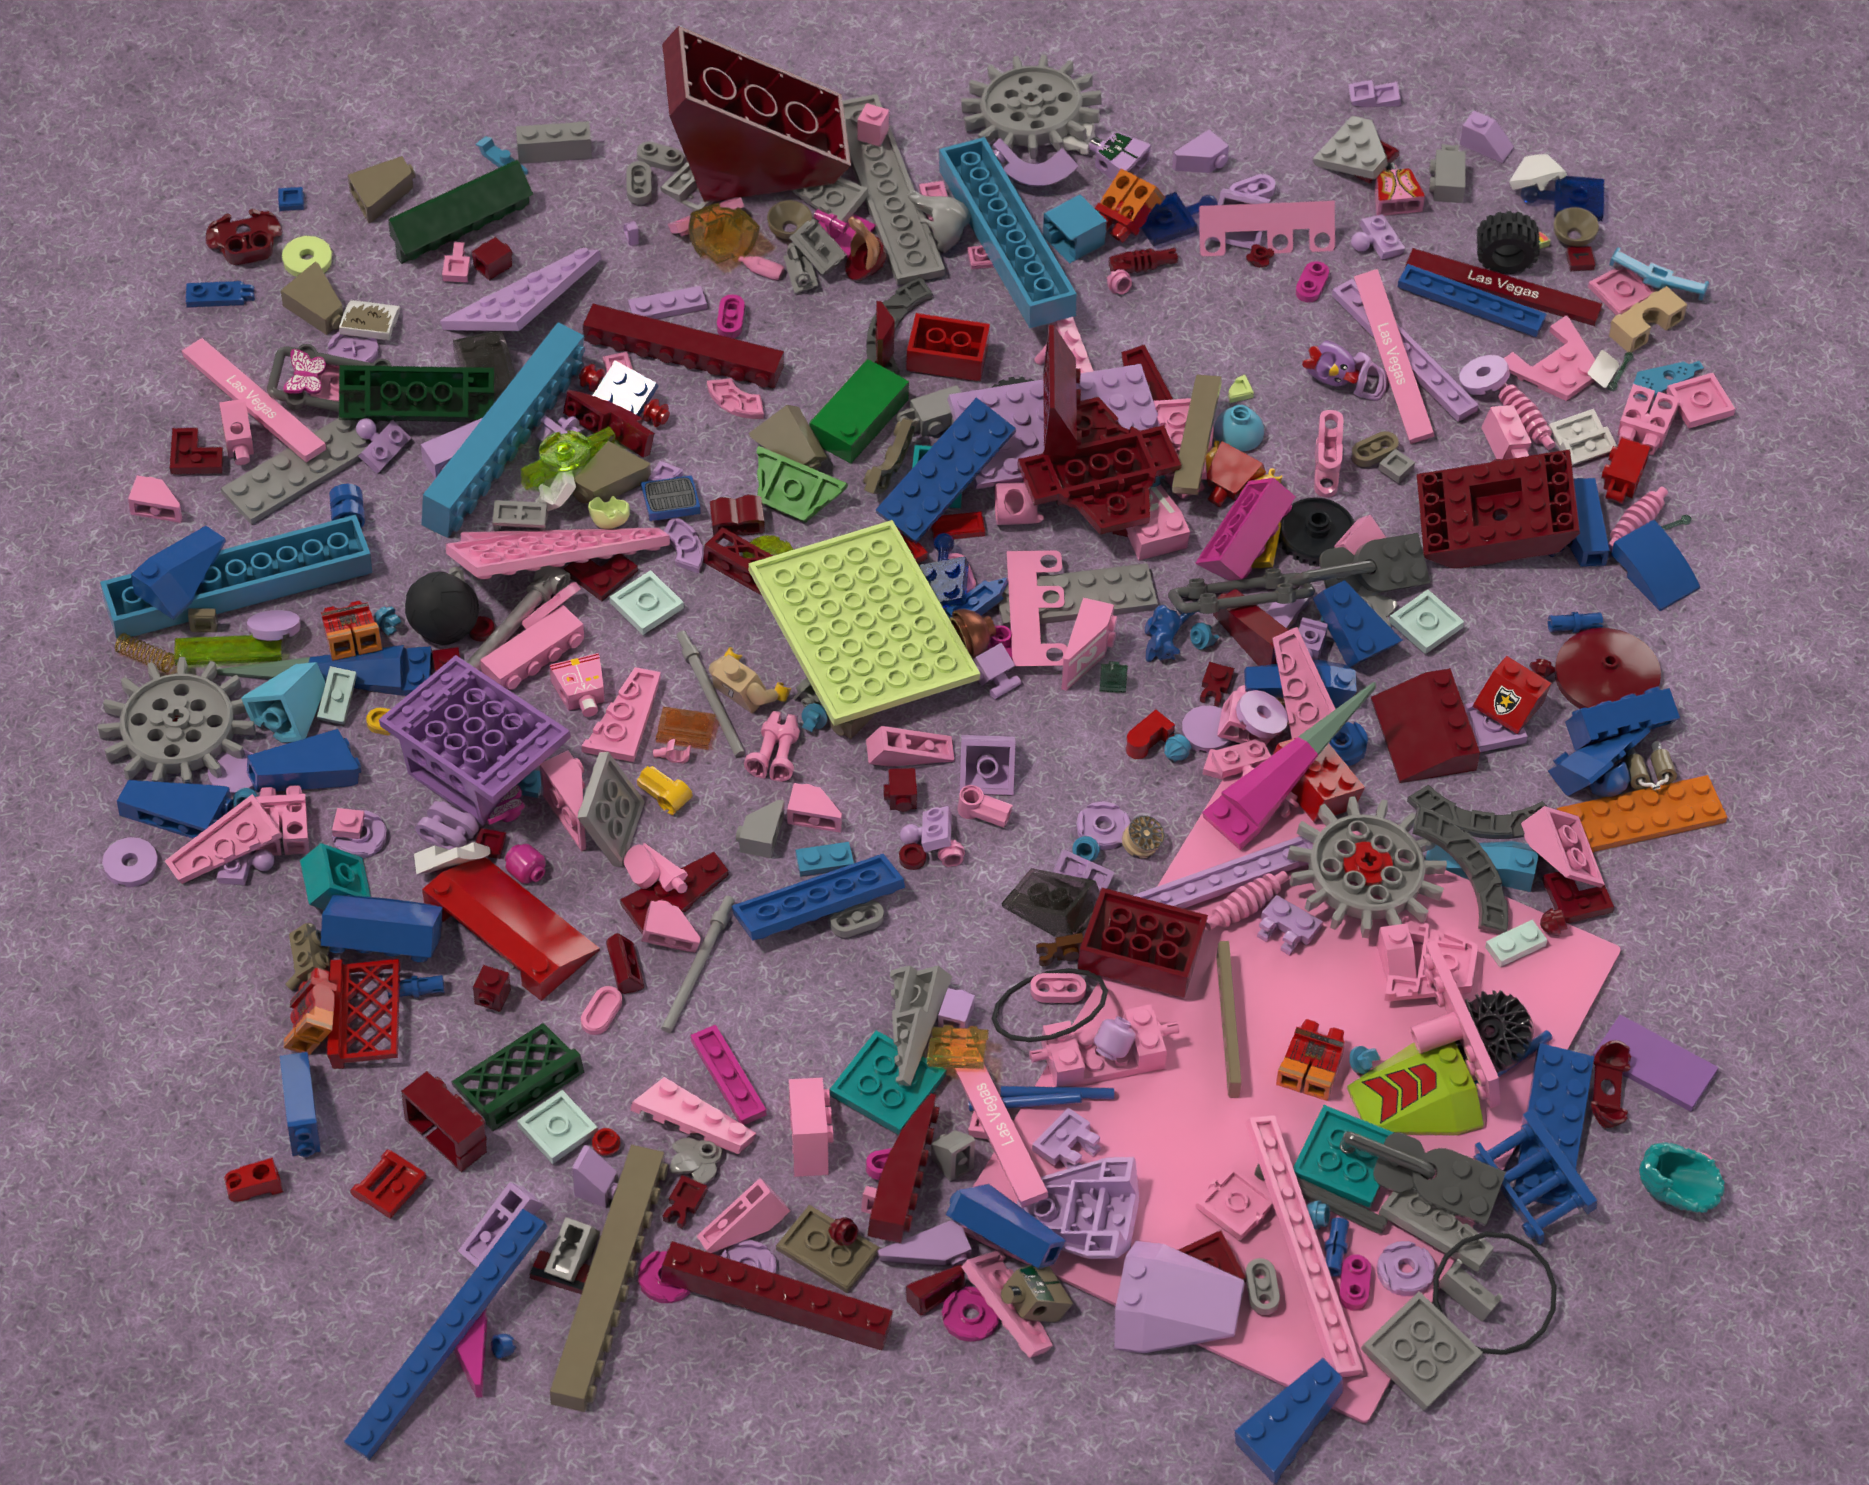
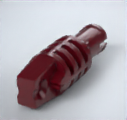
M1147 248L1146 250L1127 251L1110 256L1108 264L1110 271L1118 269L1125 270L1131 274L1147 270L1151 271L1160 265L1178 263V254L1176 253V248L1159 251Z

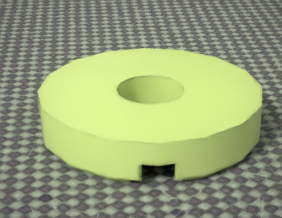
M302 236L287 243L282 252V261L285 270L296 277L314 262H317L325 273L332 264V251L329 244L323 239L315 236ZM306 254L313 256L309 260H304L301 257Z

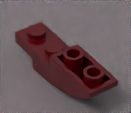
M573 390L567 391L563 409L565 415L568 417L574 416L582 426L599 437L605 434L609 435L643 458L650 455L655 433L642 425L643 418L599 397Z

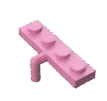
M1073 317L1049 323L1056 327L1076 357V368H1080L1081 373L1093 372ZM1046 345L1034 359L1039 365H1042L1045 361Z

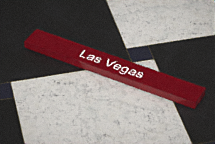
M1412 248L1405 265L1406 267L1409 264L1515 303L1557 316H1567L1571 320L1591 326L1596 325L1603 305L1600 302Z

